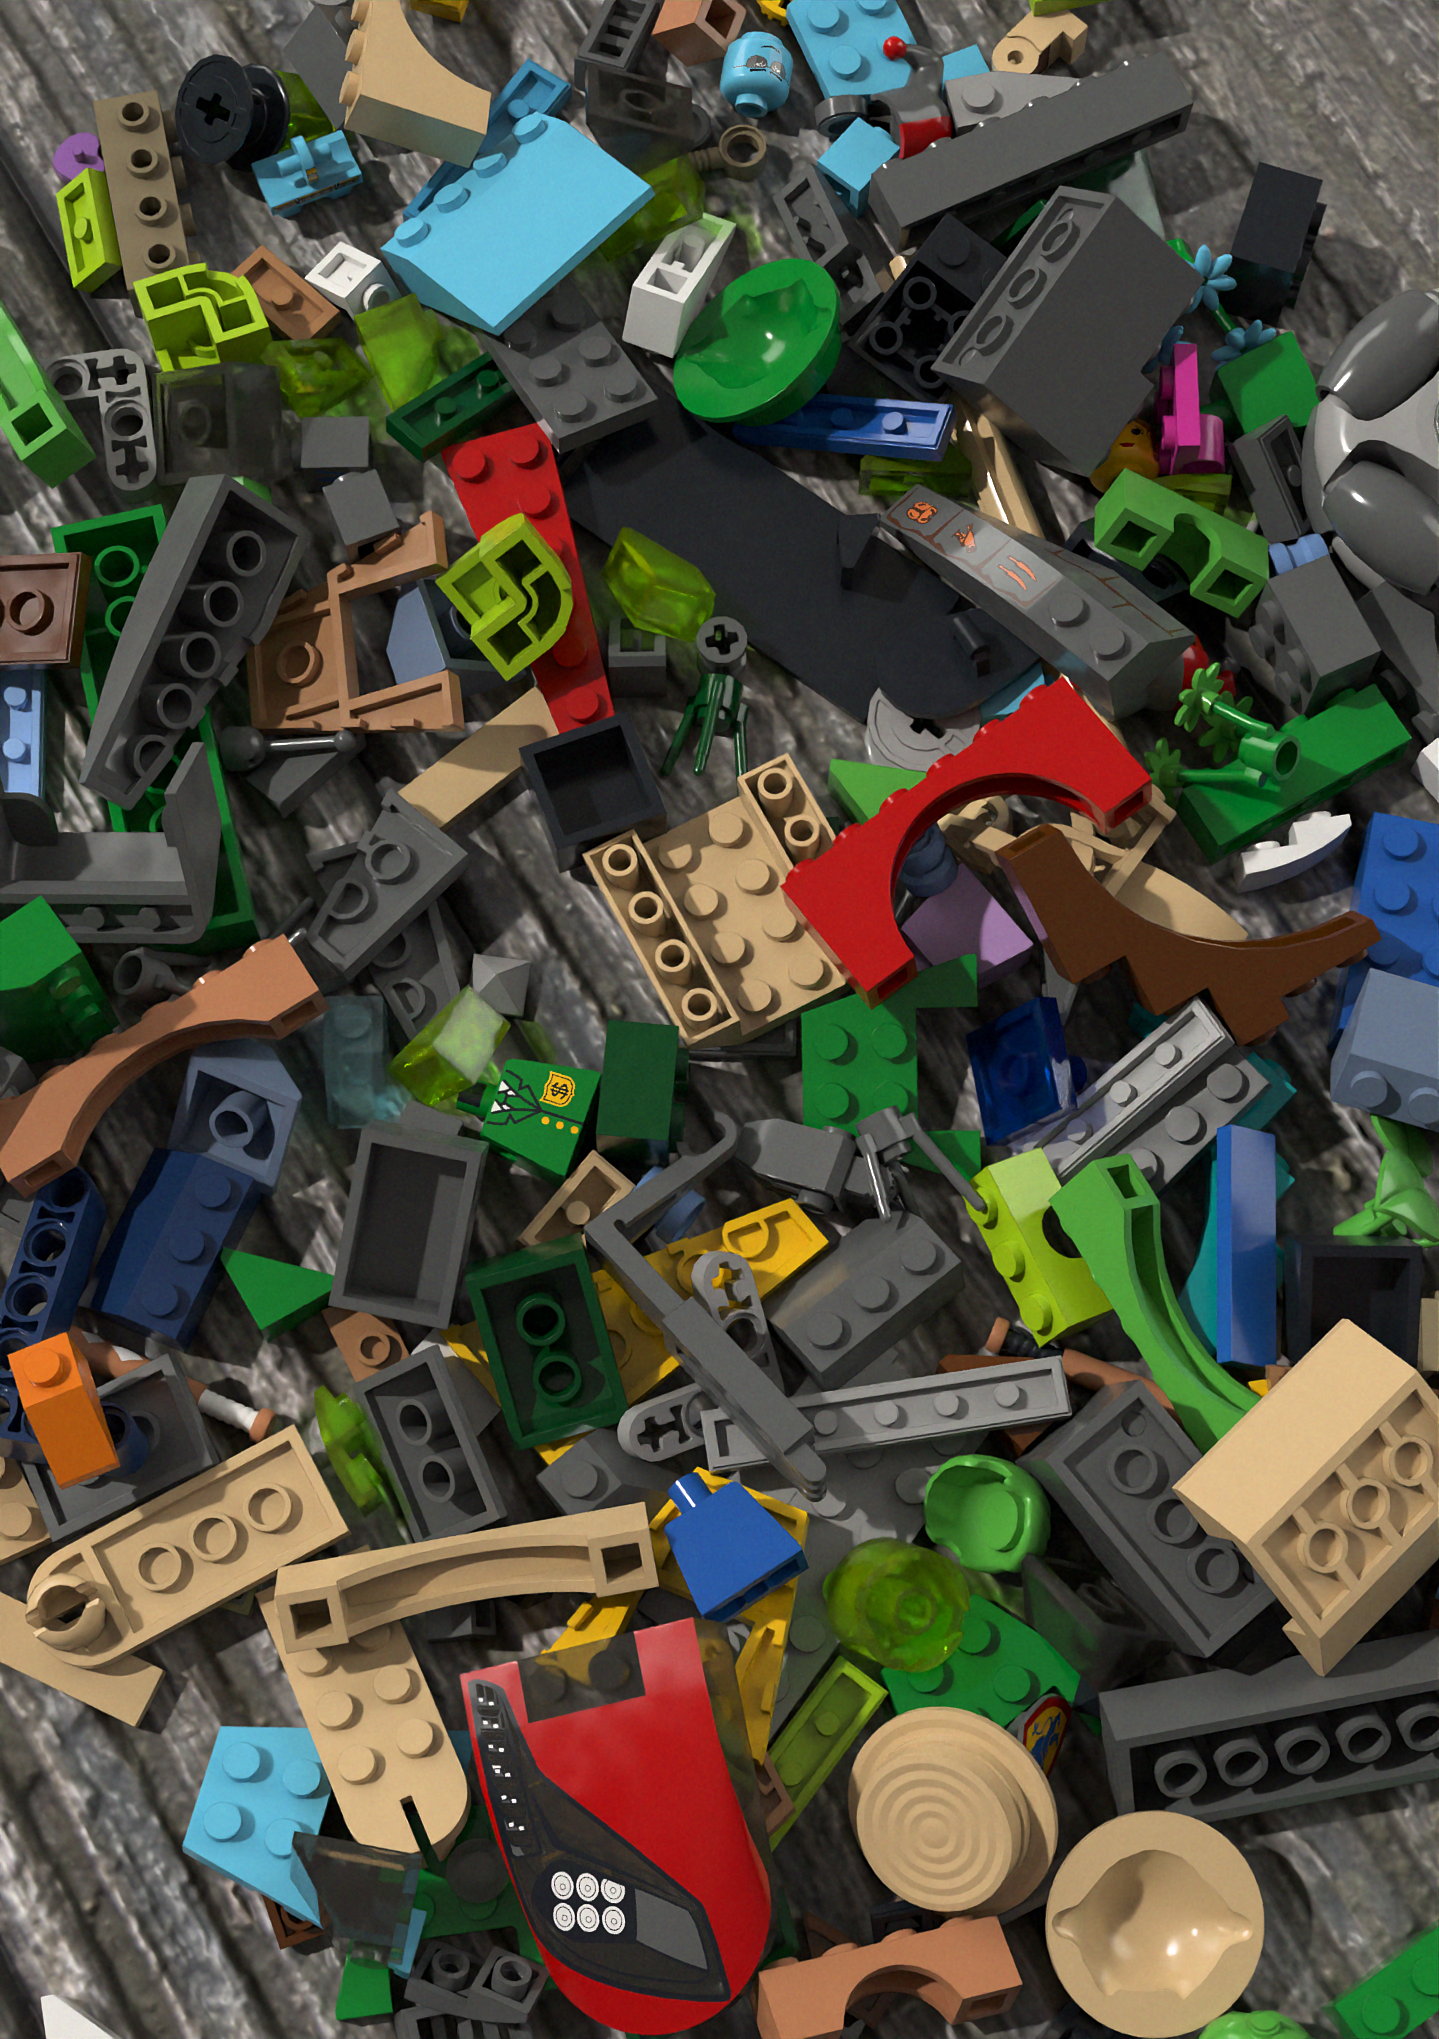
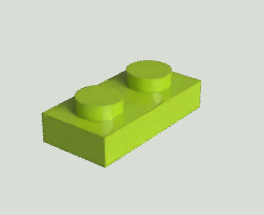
M87 167L56 193L73 288L92 293L119 271L123 265L105 172Z

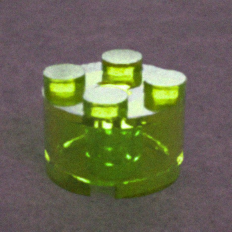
M882 1536L860 1543L842 1558L836 1569L826 1577L823 1584V1595L827 1601L828 1619L838 1640L854 1654L884 1667L908 1672L930 1670L943 1663L953 1654L965 1633L960 1631L963 1622L964 1611H970V1594L963 1574L950 1559L933 1550L892 1536Z

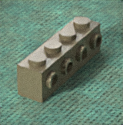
M157 90L93 101L126 287L135 317L142 316L132 282L183 266L202 263L200 251H190L187 237L196 236L197 232L191 204H181L178 190L187 189L188 184L182 156L172 157L170 143L179 142L173 109L162 110Z

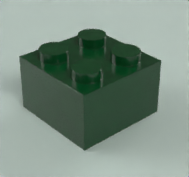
M608 1020L596 1141L598 1154L613 1167L651 1170L655 1165L661 1164L667 1168L670 1165V1155L677 1154L676 1142H683L685 1103H676V1097L687 1098L690 1046L680 1045L679 1026Z

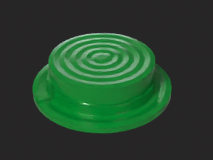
M791 258L761 265L743 274L722 289L695 318L679 347L674 364L673 382L676 395L682 405L692 415L704 421L715 423L733 421L739 425L749 427L764 426L777 422L804 406L822 388L831 375L841 350L842 338L838 325L841 301L834 279L823 267L815 262Z

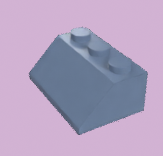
M1374 968L1369 969L1331 1061L1330 1101L1439 1132V987Z

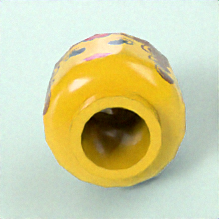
M1136 417L1133 421L1126 424L1112 444L1107 460L1090 475V482L1102 493L1107 492L1124 468L1153 482L1156 481L1160 472L1155 431L1148 422Z

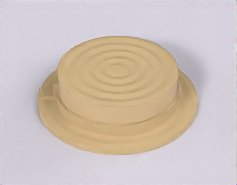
M918 1708L902 1713L883 1724L866 1741L857 1755L852 1767L848 1787V1809L853 1832L861 1851L875 1874L898 1896L914 1905L933 1910V1913L945 1916V1919L961 1915H973L975 1919L1001 1914L1019 1905L1042 1882L1051 1866L1057 1847L1058 1816L1055 1800L1048 1780L1032 1754L1000 1725L976 1713L958 1708Z
M1162 1810L1133 1812L1116 1817L1092 1830L1080 1840L1063 1861L1053 1881L1047 1902L1045 1917L1047 1947L1052 1965L1063 1987L1071 1998L1095 2020L1111 2029L1136 2037L1167 2038L1195 2031L1218 2018L1232 2006L1247 1987L1255 1972L1263 1946V1902L1257 1881L1245 1858L1216 1829L1200 1820L1176 1812Z

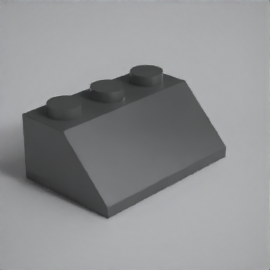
M896 1204L890 1206L892 1220L889 1223H883L878 1210L875 1211L761 1302L769 1332L822 1392L840 1389L965 1289L961 1260L922 1218Z

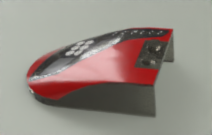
M691 1617L460 1674L479 1780L494 1834L541 1958L559 1989L577 2008L597 2022L616 2030L639 2035H663L683 2032L702 2026L727 2012L747 1993L746 1988L755 1977L763 1959L769 1956L777 1929L779 1899L773 1857L726 1623Z

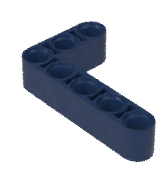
M78 1166L38 1189L0 1301V1415L10 1412L7 1420L0 1425L1 1457L49 1465L23 1409L13 1372H9L11 1365L7 1355L61 1333H68L108 1211L104 1197L90 1176ZM82 1196L76 1204L65 1207L72 1198ZM64 1249L58 1258L47 1261L54 1251ZM47 1302L39 1313L28 1316L31 1309L36 1305ZM100 1401L111 1436L118 1432H124L121 1441L114 1446L121 1467L102 1475L125 1477L135 1473L143 1466L148 1457L149 1444L147 1437L124 1407L115 1403Z

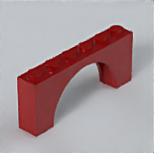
M1063 676L1049 687L1046 684H1042L1032 689L1022 699L1018 710L1003 721L994 719L985 724L975 734L972 744L956 756L950 753L938 759L928 769L926 778L909 791L906 788H902L892 793L881 804L878 814L863 825L854 823L845 828L834 839L832 848L816 860L807 858L798 863L787 874L786 882L780 886L786 907L870 1010H873L918 976L915 956L903 940L895 922V891L901 869L910 851L922 835L938 820L953 810L980 799L1002 795H1029L1056 801L1072 808L1093 822L1106 835L1152 801V778Z

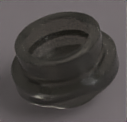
M483 1838L469 1839L458 1845L451 1853L446 1868L447 1880L451 1889L461 1899L471 1903H485L495 1899L505 1889L510 1876L499 1845Z

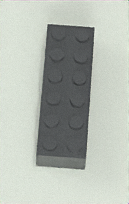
M1439 1629L1355 1644L1324 1677L1317 1675L1302 1655H1296L1098 1693L1107 1789L1117 1817L1139 1811L1162 1810L1184 1814L1208 1823L1439 1778Z

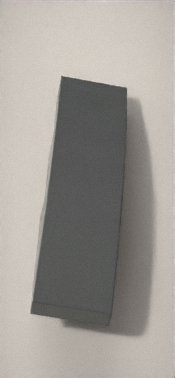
M810 163L773 197V200L800 258L819 264L834 279L840 293L839 320L842 326L857 332L894 282L848 208L818 166ZM878 372V375L886 378L884 375Z

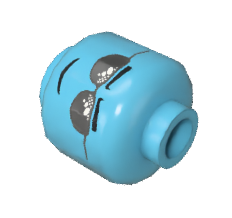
M757 31L745 33L740 39L729 44L724 56L719 86L723 98L735 106L737 113L749 118H760L765 116L767 112L780 108L785 104L789 94L793 68L791 53L783 46L778 37L770 33Z

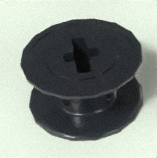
M213 54L199 60L186 74L178 91L175 109L177 135L184 151L196 162L215 165L225 161L233 170L248 173L253 172L252 163L278 154L287 137L290 120L288 92L281 77L269 66L250 63L242 67L229 56Z

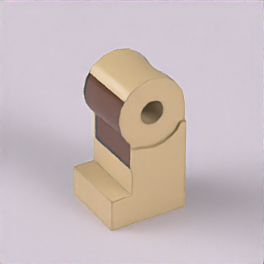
M1067 9L1035 17L1031 10L1006 34L993 50L991 72L1006 71L1040 75L1058 57L1071 65L1084 53L1088 26Z

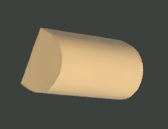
M592 1150L515 1242L521 1249L581 1232L585 1249H587L583 1227L630 1194L636 1185L596 1151Z

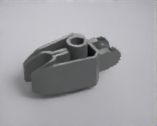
M778 1118L744 1124L738 1140V1147L733 1157L738 1160L737 1165L765 1189L796 1199V1204L802 1209L822 1216H829L830 1212L845 1214L849 1202L867 1208L875 1207V1210L878 1209L865 1160L855 1141L856 1136L833 1126H824L823 1130ZM881 1164L880 1169L890 1207L895 1205L896 1200H899L897 1194L900 1192L893 1178V1172H890L889 1167L885 1168Z

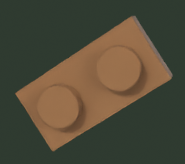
M263 244L230 273L237 278L242 275L246 277L254 288L269 328L303 357L342 322L340 310Z

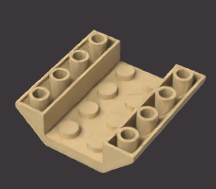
M788 753L737 777L738 797L668 831L666 834L657 836L642 844L635 830L632 829L582 854L588 869L675 1026H679L681 1039L685 1046H690V1050L739 1045L748 1042L784 1024L786 1021L800 1016L801 1013L814 1009L846 993L852 987L786 907L780 888L786 882L785 878L794 866L807 858L816 860L833 847L832 844L836 838Z
M1341 1319L1172 1487L1173 1491L1205 1532L1210 1536L1233 1541L1293 1617L1282 1630L1319 1676L1324 1677L1439 1559V1399L1416 1369L1349 1319Z

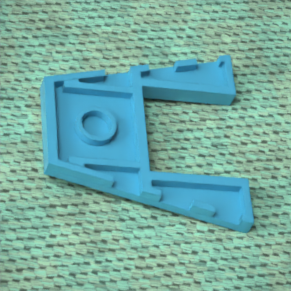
M221 1726L182 1845L183 1852L252 1892L255 1890L282 1905L285 1911L302 1921L308 1920L338 1937L339 1942L363 1956L367 1954L392 1968L398 1976L409 1979L425 1923L426 1911L306 1879L333 1792L309 1729ZM447 1730L466 1775L473 1753L470 1731Z

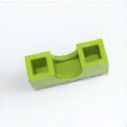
M1041 1147L989 1165L968 1181L973 1190L984 1201L985 1209L980 1212L976 1211L966 1198L963 1197L970 1218L977 1224L992 1254L994 1265L1004 1277L1019 1307L1021 1318L1024 1324L1031 1330L1039 1348L1093 1327L1115 1311L1104 1291L1094 1282L1090 1268L1084 1258H1068L1059 1254L1049 1245L1044 1236L1042 1220L1054 1210L1048 1200L1062 1187Z

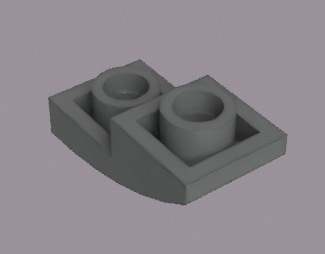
M433 1938L407 1981L404 1998L434 2010L468 2019L499 2023H526L550 1979V1974L546 1967L495 1945L487 1959L484 1960Z

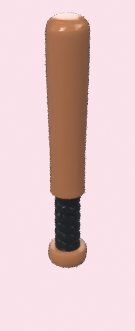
M997 1317L985 1346L987 1351L999 1354L1000 1350H1006L1010 1354H1016L1018 1357H1033L1034 1359L1061 1355L1067 1381L1093 1392H1098L1108 1384L1141 1379L1177 1425L1185 1431L1183 1422L1173 1405L1154 1380L1101 1361L1067 1346L1065 1350L1056 1348L1051 1344L1039 1348L1034 1337L1019 1333L1017 1330L1010 1328V1321Z

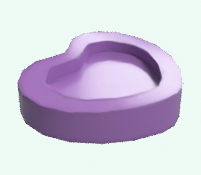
M84 132L70 136L59 146L53 157L54 170L57 176L66 183L71 182L87 167L105 172L106 175L104 162L100 158V144L94 134Z

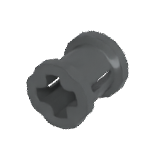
M727 616L714 617L707 620L700 627L697 634V668L701 676L715 673L731 676L738 680L740 674L746 668L747 634L744 627L737 620ZM717 630H721V636H716ZM717 647H724L727 655H720ZM723 666H728V670L724 672Z

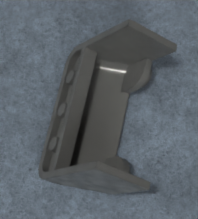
M192 742L164 793L166 806L161 816L164 832H59L55 815L45 801L29 793L4 792L0 777V922L42 895L76 943L188 944L200 939L213 914L222 826L221 814L204 742Z

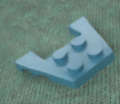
M793 0L787 5L785 16L825 100L834 96L850 94L861 96L866 99L867 104H872L870 95L905 86L911 70L908 63L902 58L892 61L883 54V44L891 36L899 37L906 44L917 45L896 0ZM977 44L942 57L944 71L941 99L943 98L944 82L946 80L990 72Z

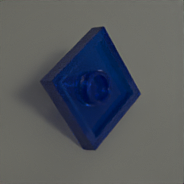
M1038 996L965 1035L987 1146H1006L1079 1110L1075 1093L1083 1089L1086 1083L1087 1068L1081 1057L1076 1055L1068 1056L1056 997Z

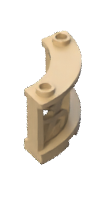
M1152 784V801L1130 816L1131 819L1142 827L1125 850L1096 837V833L1110 838L1123 836L1125 831L1122 824L1105 835L1093 822L1069 807L1072 827L1063 824L1049 825L1062 831L1085 868L1092 875H1094L1096 857L1113 864L1101 881V884L1114 897L1164 827L1170 824L1176 812L1164 803V794L1158 787ZM1013 795L994 796L968 803L937 821L944 835L945 845L951 849L958 866L964 863L969 869L981 871L989 875L996 866L1002 868L994 851L1017 839L1012 836L1013 818L1005 802V799ZM988 810H992L998 815L995 822L991 825L985 824L992 821ZM1035 826V827H1033V828L1027 830L1026 832H1024L1023 834H1021L1019 837H1021L1022 835L1028 833L1029 831H1031V830L1037 828L1038 826Z

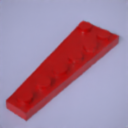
M533 423L448 446L441 451V456L478 543L481 540V536L494 526L515 514L523 513L561 559L571 578L573 608L566 631L549 650L530 663L559 734L616 715L553 444L539 424Z

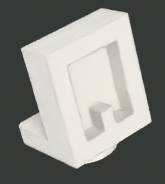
M341 241L304 278L310 286L329 302L347 310L357 328L366 334L371 333L402 300L399 290L380 260Z

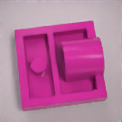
M1174 344L1170 364L1160 366L1159 391H1155L1154 424L1161 425V441H1157L1160 465L1158 475H1166L1167 489L1179 495H1189L1192 482L1216 479L1225 472L1223 421L1219 417L1211 414H1199L1196 344Z

